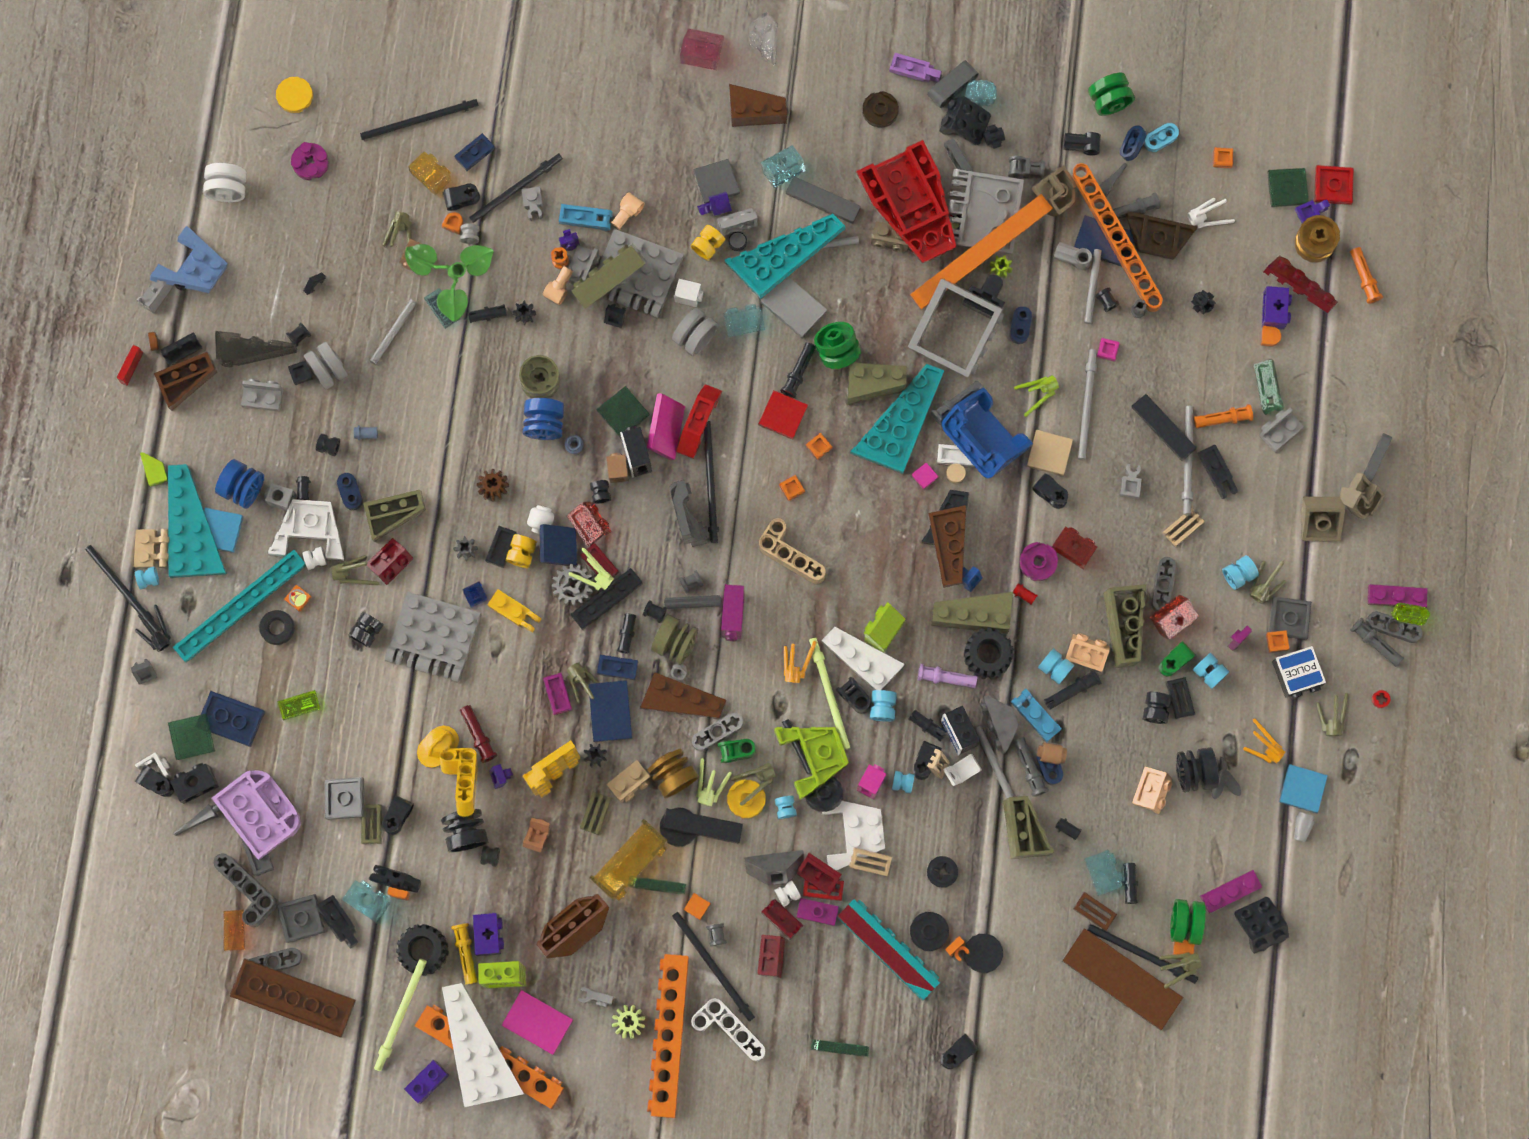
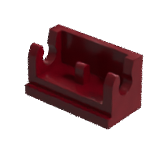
M808 853L797 872V875L829 896L842 877L841 873L811 853Z
M773 899L761 911V914L790 940L804 926L776 899Z
M761 935L758 975L781 978L785 938Z

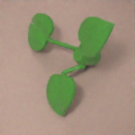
M418 244L406 247L405 258L410 269L421 276L428 275L431 272V268L448 270L449 277L454 279L451 290L445 289L439 293L437 306L447 318L455 322L462 317L468 304L465 291L461 289L455 290L458 279L465 274L466 269L473 276L485 274L490 267L494 250L479 245L469 246L461 252V262H455L451 266L434 265L437 260L435 250L429 245Z

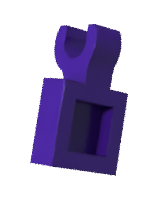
M727 192L708 197L709 203L697 206L701 215L712 211L713 215L716 216L732 211Z
M1311 200L1296 207L1295 211L1301 223H1303L1307 218L1320 215V213L1329 210L1330 204L1328 200H1324L1315 205L1314 201Z
M570 229L563 231L564 236L559 237L560 246L567 251L573 250L580 245L577 233L571 234Z

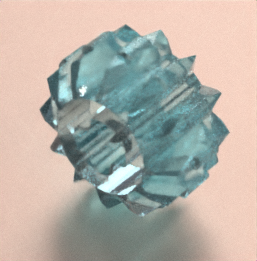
M973 80V82L968 83L965 96L981 107L990 106V104L995 102L997 96L996 86L993 82H988V80Z

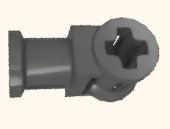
M1011 156L1008 158L1010 163L1008 177L1017 179L1029 178V175L1044 177L1045 161L1030 162V158L1022 156Z

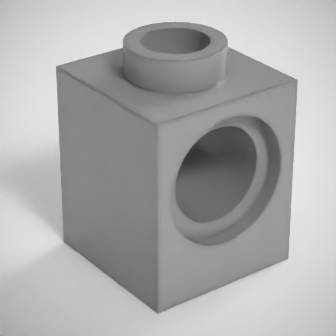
M271 483L270 488L266 489L264 494L265 502L269 506L285 511L288 510L292 500L296 497V493L292 489ZM282 493V499L276 501L275 496Z

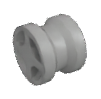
M475 224L461 225L462 235L460 236V241L465 244L478 243L479 237L477 233L479 232V226Z

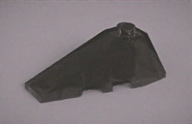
M215 331L216 359L224 367L240 366L297 353V347L294 343L272 339L264 342V340L255 336L246 339L241 337L239 333Z

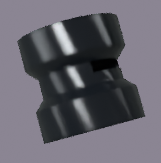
M321 433L317 440L316 451L321 453L326 451L329 455L336 456L340 447V438H329L328 435Z
M598 480L590 483V489L593 491L592 502L594 504L611 501V494L608 492L609 482L607 480Z

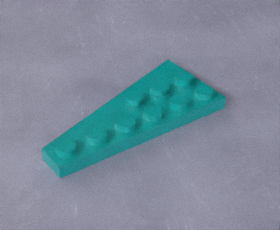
M834 214L812 222V225L805 228L795 229V232L786 236L784 234L762 243L751 251H743L739 256L732 259L729 257L725 259V263L761 299L846 228Z
M926 364L908 387L902 391L895 402L876 421L868 433L850 451V454L903 474L944 370Z
M187 464L168 465L169 577L227 574L189 466Z

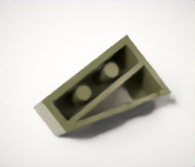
M852 363L849 368L847 405L862 400H870V398L902 392L906 386L907 366Z

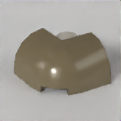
M1064 165L1032 187L1037 197L1042 194L1053 209L1047 215L1053 217L1063 213L1076 201L1075 188L1077 186Z
M1359 472L1351 481L1350 487H1342L1340 492L1341 500L1351 514L1363 520L1369 515L1373 516L1385 495L1378 485L1371 484L1367 477Z

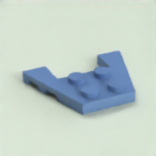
M186 226L178 236L177 242L193 249L177 273L158 264L150 275V280L157 282V280L165 281L168 285L179 284L187 289L210 293L226 270L228 263Z

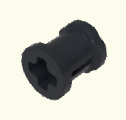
M1110 287L1103 289L1095 296L1103 304L1105 312H1109L1119 305V302L1111 294Z
M299 323V326L291 333H286L287 337L296 347L299 346L298 343L303 339L311 336L302 323Z
M649 600L644 609L643 616H649L656 619L658 623H661L667 608L659 607Z

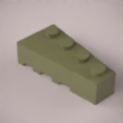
M633 243L630 246L626 244L618 250L619 254L614 258L611 255L603 261L604 266L600 269L595 267L588 273L589 277L583 281L581 278L573 284L574 289H572V293L585 309L646 263L645 258Z
M1146 584L1108 588L1103 593L1116 668L1135 666L1140 662Z
M1013 592L934 602L931 626L976 631L982 628L984 630L992 628V630L999 629L1000 633L1008 634L1010 630Z

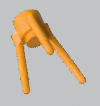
M813 641L801 671L800 667L794 666L795 644H791L790 666L788 663L787 646H784L785 681L800 683V678H805L806 669L817 644L816 641Z
M1254 718L1253 722L1272 744L1259 733L1253 731V734L1268 747L1265 751L1267 756L1247 747H1244L1243 750L1264 759L1269 764L1271 761L1277 764L1286 751Z

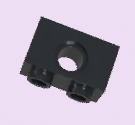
M199 763L192 767L193 770L187 773L180 772L174 776L175 779L170 780L179 802L185 804L219 787L208 764ZM197 777L198 784L194 787H191V779Z

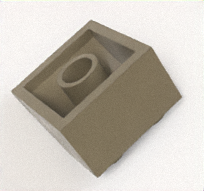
M1303 496L1301 507L1302 541H1341L1345 507L1341 497Z

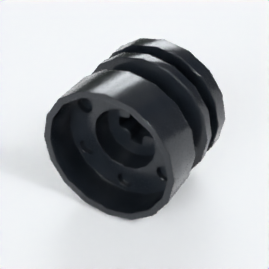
M1211 747L1198 749L1196 758L1191 750H1187L1186 755L1183 751L1177 752L1176 773L1184 793L1189 792L1190 787L1193 791H1197L1199 782L1204 790L1218 787V766L1215 753Z
M475 809L472 815L466 817L460 816L456 811L441 818L442 825H448L443 828V831L445 833H453V835L445 839L448 852L466 851L489 843L486 830L476 829L477 826L484 823L483 819L478 818L482 816L481 809Z

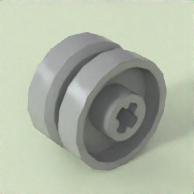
M694 308L678 325L672 340L679 346L685 345V351L692 356H696L713 338L719 325L712 318L705 319V313L699 308Z
M325 341L317 348L322 358L319 359L312 350L303 356L324 389L327 390L334 385L330 373H333L339 381L348 377V374L335 351H332Z

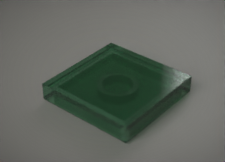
M1305 168L1268 170L1271 207L1300 206L1309 202Z
M626 386L596 409L620 439V432L625 431L628 427L639 425L650 416L649 412Z
M207 714L168 722L176 760L215 752Z

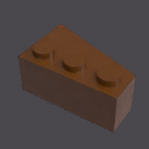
M729 84L732 127L787 124L785 97Z
M205 352L158 371L154 375L168 408L173 411L213 377L217 370L210 354Z

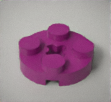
M303 142L294 150L291 156V165L296 175L305 180L322 177L329 166L325 150L315 143ZM308 158H313L314 163L306 165V160Z
M1041 542L1031 543L1024 548L1019 558L1020 569L1032 581L1046 580L1054 574L1057 568V553L1048 544L1045 545ZM1035 557L1044 560L1042 566L1034 564Z

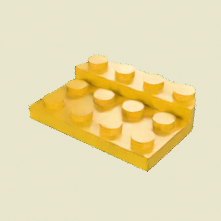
M570 740L531 767L532 770L523 775L524 780L535 796L540 795L542 798L551 792L550 788L553 787L549 780H556L563 774L562 771L566 768L572 769L579 764L578 760L581 758L575 745Z

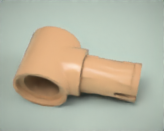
M628 192L620 203L621 211L611 222L612 225L620 230L629 217L632 218L633 215L636 217L641 212L645 203Z
M563 266L557 279L547 284L543 296L560 305L567 295L566 284L574 271Z

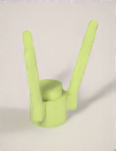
M582 548V551L588 557L587 561L599 573L594 579L597 582H592L572 572H569V576L593 586L598 591L600 588L606 590L614 578L604 570L585 548Z
M701 758L696 795L698 797L697 802L712 807L713 802L717 803L718 797L732 773L728 772L714 795L715 791L711 790L716 771L713 770L707 788H703L702 791L704 759Z

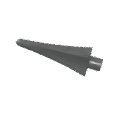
M1124 163L1114 174L1099 185L1105 197L1108 196L1113 185L1127 167V163Z
M208 804L189 822L176 830L174 835L177 836L192 827L219 817L217 813L221 810L217 805L210 806Z

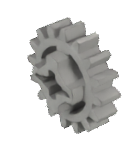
M570 564L569 569L563 566V572L556 571L558 577L552 578L556 582L552 584V588L557 589L553 593L554 596L560 595L558 597L559 602L564 599L565 605L572 602V605L575 606L577 601L582 605L583 598L589 599L587 593H593V590L589 588L592 586L569 576V572L591 580V574L586 575L588 572L586 568L581 571L580 565L574 568L573 564ZM565 577L564 583L560 586L561 580ZM570 582H573L576 587L572 589ZM585 584L584 591L580 593L581 587ZM566 594L574 595V597L566 596Z

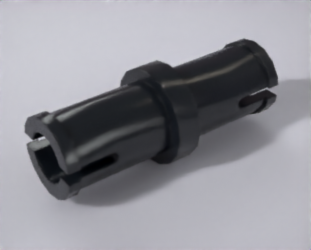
M505 304L501 306L490 308L486 306L484 309L468 311L470 323L483 320L491 321L493 318L507 316Z
M624 614L623 626L619 631L621 636L617 649L620 653H630L632 637L635 635L633 630L637 617L634 614Z
M914 710L912 716L908 719L922 728L924 733L928 732L940 742L947 733L946 730L933 723L934 720L926 718L917 710Z
M1124 863V881L1122 886H1125V904L1138 903L1136 863Z

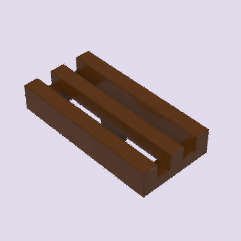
M1085 892L1073 908L1105 931H1107L1117 916L1115 912ZM1087 899L1088 901L1096 905L1098 908L1111 916L1110 919L1101 914L1100 912H1098L1096 909H1094L1087 903H1085L1083 900ZM1082 905L1090 912H1092L1093 914L1107 922L1106 925L1097 920L1096 918H1094L1093 916H1091L1090 914H1088L1079 906Z

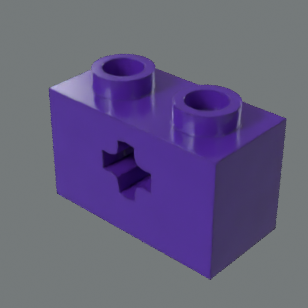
M1266 286L1263 292L1262 327L1272 326L1278 329H1285L1286 325L1290 324L1291 312H1288V306L1291 305L1292 295L1289 294V288Z
M497 913L473 915L475 955L501 954V949H504V939L500 937V929H503L502 917L499 918ZM488 929H490V931L494 933V935L490 936L489 940L486 936H484V934L488 932Z
M432 1060L404 1090L418 1104H421L449 1074L437 1061Z

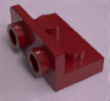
M392 538L367 562L366 566L388 585L413 560V557L401 544Z

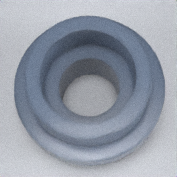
M571 435L565 440L567 452L577 454L582 451L584 443L579 436ZM573 442L578 444L576 448L571 447Z

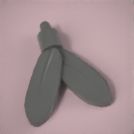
M1220 757V763H1218L1219 785L1217 788L1212 789V797L1214 799L1218 798L1225 784L1233 794L1240 796L1241 787L1230 772L1227 771L1224 758Z

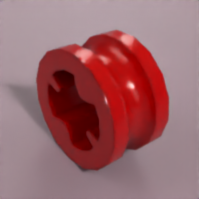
M1379 690L1372 696V703L1377 708H1384L1391 701L1389 693L1384 690ZM1382 694L1383 698L1386 699V703L1382 702V704H1379L1376 696L1379 697Z

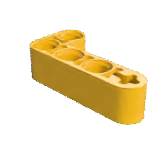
M448 748L442 750L439 754L441 771L448 775L457 774L455 793L457 813L464 817L470 816L475 810L478 774L477 753L472 748Z

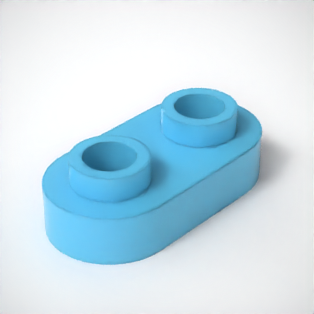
M1166 123L1150 132L1144 141L1145 148L1150 152H1157L1171 144L1179 135L1178 127L1173 123ZM1169 132L1172 136H1167L1166 133ZM1154 141L1156 145H1151L1150 142Z

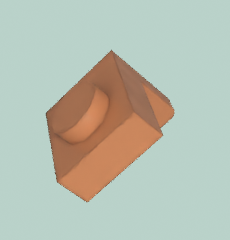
M531 818L530 827L523 841V847L542 852L549 835L550 824L542 819Z

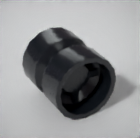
M362 612L357 620L358 625L353 626L348 635L360 644L370 648L375 640L374 635L379 634L384 624L371 615Z
M1147 692L1145 704L1148 707L1144 708L1142 719L1150 723L1167 724L1169 718L1167 709L1170 708L1172 696L1161 692Z

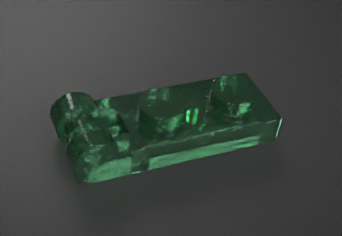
M1269 359L1254 364L1263 413L1268 415L1274 410H1283L1284 405L1281 400L1274 360ZM1273 398L1274 403L1269 404V399Z

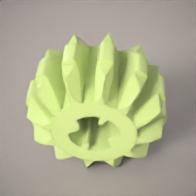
M624 1005L625 1012L622 1013L618 1008L616 1011L620 1016H612L614 1020H618L617 1023L612 1024V1027L620 1026L615 1033L618 1035L624 1031L622 1034L624 1039L627 1037V1032H629L631 1039L634 1038L633 1031L640 1035L641 1032L637 1028H645V1025L639 1023V1021L646 1019L645 1016L637 1017L642 1013V1010L639 1009L634 1013V1005L631 1006L630 1011H628L627 1005ZM628 1016L632 1017L631 1020L634 1022L630 1027H626V1023L623 1022L625 1018L628 1019Z

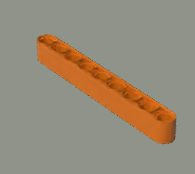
M1084 163L1077 164L1073 169V179L1137 294L1140 299L1145 301L1146 309L1150 312L1158 311L1163 301L1159 290L1090 168ZM1082 170L1086 175L1079 177L1076 175V172ZM1092 186L1095 191L1088 193L1085 191V188ZM1101 202L1104 204V207L1097 209L1094 204ZM1110 218L1113 220V223L1106 225L1103 220ZM1119 234L1122 236V240L1115 241L1112 236ZM1128 250L1131 252V256L1124 257L1121 252ZM1132 266H1137L1140 268L1141 271L1139 273H1133L1131 272L1130 268ZM1146 282L1150 287L1144 290L1140 288L1139 284ZM1155 298L1159 304L1152 306L1149 304V299Z
M1040 194L912 292L910 296L922 310L929 304L941 279L956 284L1053 209L1052 206Z

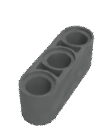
M965 60L934 85L927 95L939 108H942L978 77L979 73Z

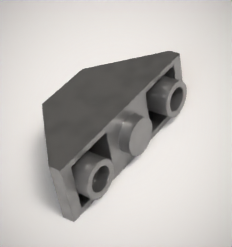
M984 696L982 703H980L982 711L988 715L989 721H987L990 732L995 734L994 744L996 749L1004 754L1008 750L1019 726L1012 707L992 697Z
M803 850L745 857L746 873L766 885L788 883L797 874L800 865L804 861Z

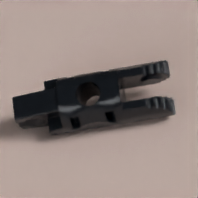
M380 865L374 866L373 871L375 873H372L369 877V880L372 882L418 893L421 886V880L407 873Z

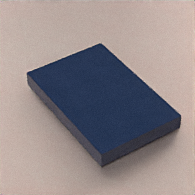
M1085 215L1074 247L1088 249L1092 257L1094 249L1102 250L1100 260L1122 267L1096 219ZM1123 228L1134 246L1131 230ZM1119 234L1112 236L1115 241L1122 240V236ZM1123 250L1121 254L1124 257H1130L1131 252Z
M627 680L588 684L594 696V699L590 698L593 742L632 739Z
M210 691L196 727L251 747L265 711Z

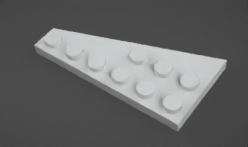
M460 983L442 987L464 1107L523 1095L524 1092L488 1031L482 1017L479 1015L464 985Z

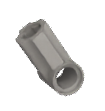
M1059 242L1054 259L1072 264L1079 270H1086L1091 265L1092 254L1088 249H1078ZM1086 257L1088 260L1081 262L1078 258Z

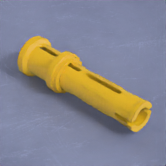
M469 923L451 927L454 930L456 939L454 944L459 949L465 985L478 982L470 947L472 939L469 938L467 928Z

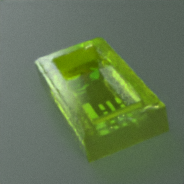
M315 690L277 701L283 721L321 709Z

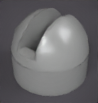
M675 664L672 667L671 676L676 680L685 678L687 667L684 664Z

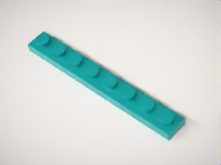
M295 550L291 551L173 646L174 650L187 663L306 567L305 562Z

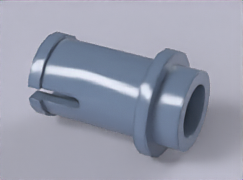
M360 425L354 427V439L378 438L377 427H360Z

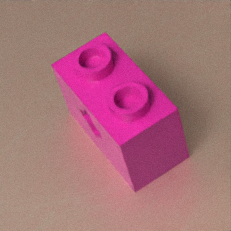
M869 764L857 786V791L874 800L886 777L884 769L876 764L873 766Z

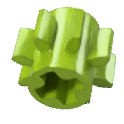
M1006 255L1000 258L996 256L995 262H990V266L994 267L991 269L990 274L994 273L1006 279L1007 272L1012 273V268L1008 267L1012 264V260L1008 261Z

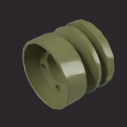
M543 355L531 356L523 362L520 367L519 377L524 393L531 399L551 398L554 396L560 384L559 371L555 362ZM543 377V381L537 383V379Z
M667 615L655 636L651 651L664 656L670 650L669 660L673 661L678 654L676 663L681 665L694 648L698 628L693 627L688 634L690 624H685L680 630V619Z

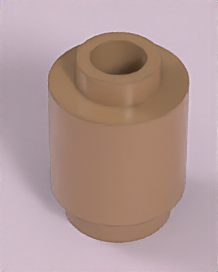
M1047 742L1039 745L1037 757H1040V761L1057 765L1065 763L1067 748Z

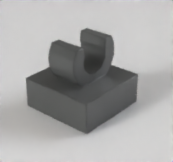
M144 659V662L141 664L136 662L131 667L132 674L139 685L157 678L156 671L148 659Z

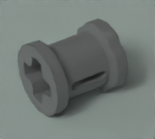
M697 570L692 575L679 578L685 593H689V590L695 587L703 586Z
M724 923L706 926L710 934V946L727 943L723 933Z

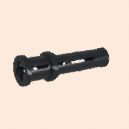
M805 343L793 371L788 373L786 384L780 390L782 394L791 398L796 397V391L799 385L803 383L802 376L816 349L814 344Z
M1091 669L1089 674L1081 678L1077 677L1075 683L1045 698L1044 702L1046 705L1048 704L1047 707L1051 710L1080 692L1086 693L1089 688L1096 684L1100 685L1102 682L1096 671Z

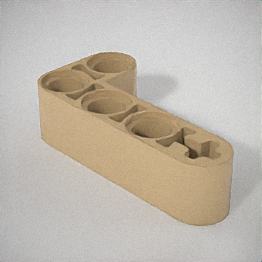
M780 518L773 519L759 540L761 553L811 583H822L826 574L824 566L784 543L782 539L786 534V524ZM779 525L783 530L781 532H774L772 528ZM765 541H770L773 546L771 548H764L762 544ZM781 551H787L789 553V556L787 558H781L779 556V553ZM802 560L806 565L803 568H799L795 563ZM820 571V575L814 577V572Z

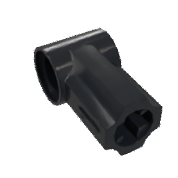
M1087 132L1085 134L1065 133L1063 150L1081 151L1090 156L1098 155L1100 153L1101 135L1096 132Z

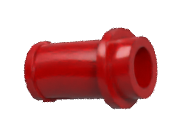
M1018 583L1013 590L1014 597L1018 596L1032 605L1038 595L1023 587L1024 584L1020 585Z

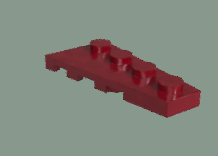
M1280 255L1263 271L1268 276L1271 273L1278 277L1276 281L1282 285L1287 283L1292 286L1293 291L1298 295L1305 294L1308 296L1307 300L1327 313L1338 303L1332 294L1325 292L1317 282L1311 281L1302 270L1296 269L1288 259Z

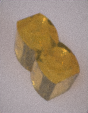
M423 152L408 168L415 178L436 195L451 181V173L444 165L442 167L438 165L437 159L431 153L428 155L426 152Z

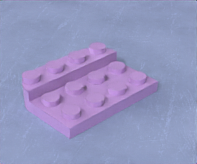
M263 771L245 772L212 797V800L258 860L290 836L293 837L301 826L300 816L296 808L273 778Z

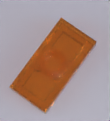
M245 910L224 911V951L245 950V923L242 920V914Z

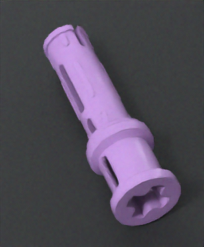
M922 663L919 667L918 681L923 679L933 681L934 684L945 682L971 688L976 687L977 676L941 670L938 666L936 668L927 667Z

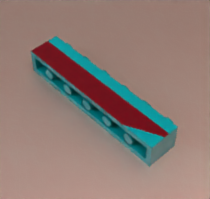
M853 899L837 918L923 1001L940 983L938 981L939 976L933 970L928 971L924 968L923 965L925 963L917 955L913 957L909 953L911 949L904 942L899 943L891 929L887 928L885 930L880 925L882 921L875 914L871 916L866 911L867 906L861 900L856 901Z

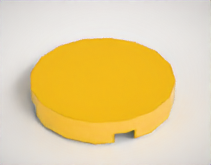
M289 77L278 85L276 99L283 110L290 113H300L311 105L313 91L305 79Z
M740 780L730 787L727 795V804L735 816L750 819L757 816L763 810L766 803V795L763 789L743 806L740 805V802L760 786L757 782L753 780Z

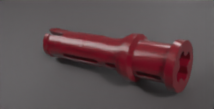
M467 705L461 708L460 712L475 741L474 748L478 749L481 762L486 763L493 760L498 755L490 745V738L483 733L472 706Z

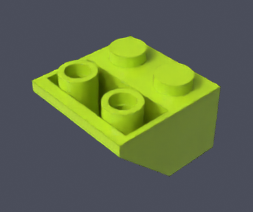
M888 602L885 606L881 605L875 613L874 622L869 621L863 633L865 635L864 641L883 653L906 620Z

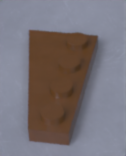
M966 505L928 513L943 588L959 585L963 582Z
M654 672L640 709L720 719L726 700Z

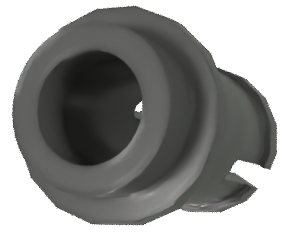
M1139 299L1132 306L1131 313L1134 317L1141 318L1145 315L1146 304L1144 300Z

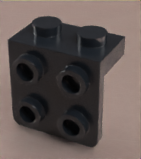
M965 96L952 99L947 106V113L941 121L939 132L944 135L955 132L972 144L979 145L990 121V112Z
M1264 897L1234 912L1235 918L1249 938L1250 949L1254 954L1259 951H1265L1268 947L1276 943H1282L1289 938L1288 925L1269 897Z

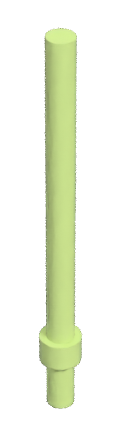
M812 638L809 640L811 646L813 641L817 642L812 658L814 663L817 664L839 738L844 750L850 749V745L823 661L825 657L823 652L820 651L817 638Z
M419 959L385 1043L380 1047L378 1052L380 1055L374 1067L377 1071H382L386 1059L390 1057L392 1044L427 963L424 959Z

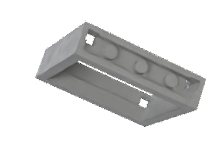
M941 279L908 347L966 377H970L971 374H975L979 367L977 364L979 358H983L988 349L985 347L988 340L992 341L996 333L994 330L996 324H1000L1005 314L1002 312L1004 309L945 279ZM947 288L994 311L966 369L919 346Z

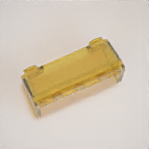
M643 819L638 830L595 876H590V881L613 902L616 899L620 901L627 893L625 889L655 856L660 857L667 850L665 847L667 840Z

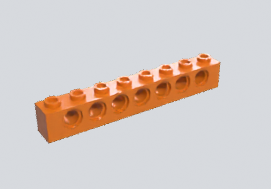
M665 954L664 959H660V970L663 971V978H659L658 981L661 999L657 998L656 1010L660 1011L659 1019L655 1018L654 1031H658L657 1039L653 1040V1051H656V1059H652L651 1071H654V1079H650L649 1091L653 1092L652 1100H648L647 1112H651L653 1117L676 1118L689 956ZM671 970H676L679 973V977L675 981L668 979V973ZM669 990L677 992V998L674 1001L666 999V993ZM668 1010L675 1012V1018L672 1021H667L664 1018V1014ZM671 1030L674 1037L671 1041L663 1040L662 1035L664 1031ZM665 1050H669L672 1053L671 1060L667 1062L661 1059V1053ZM664 1070L670 1073V1079L667 1082H662L659 1079L660 1072ZM660 1091L668 1093L669 1097L666 1102L658 1101L657 1095Z
M435 1004L432 1007L427 1005L416 1022L415 1027L453 1049L448 1017L442 1014L444 1010ZM439 1019H443L445 1022L442 1030H437L435 1027V1023ZM501 1045L499 1050L505 1061H512L513 1068L511 1072L514 1074L522 1091L548 1108L553 1109L565 1089L561 1086L563 1082L553 1076L550 1080L544 1076L545 1071L537 1066L532 1069L527 1066V1060L520 1056L517 1059L510 1055L512 1051ZM524 1070L530 1073V1078L526 1082L520 1080V1073ZM540 1081L547 1083V1089L544 1092L537 1090V1083Z

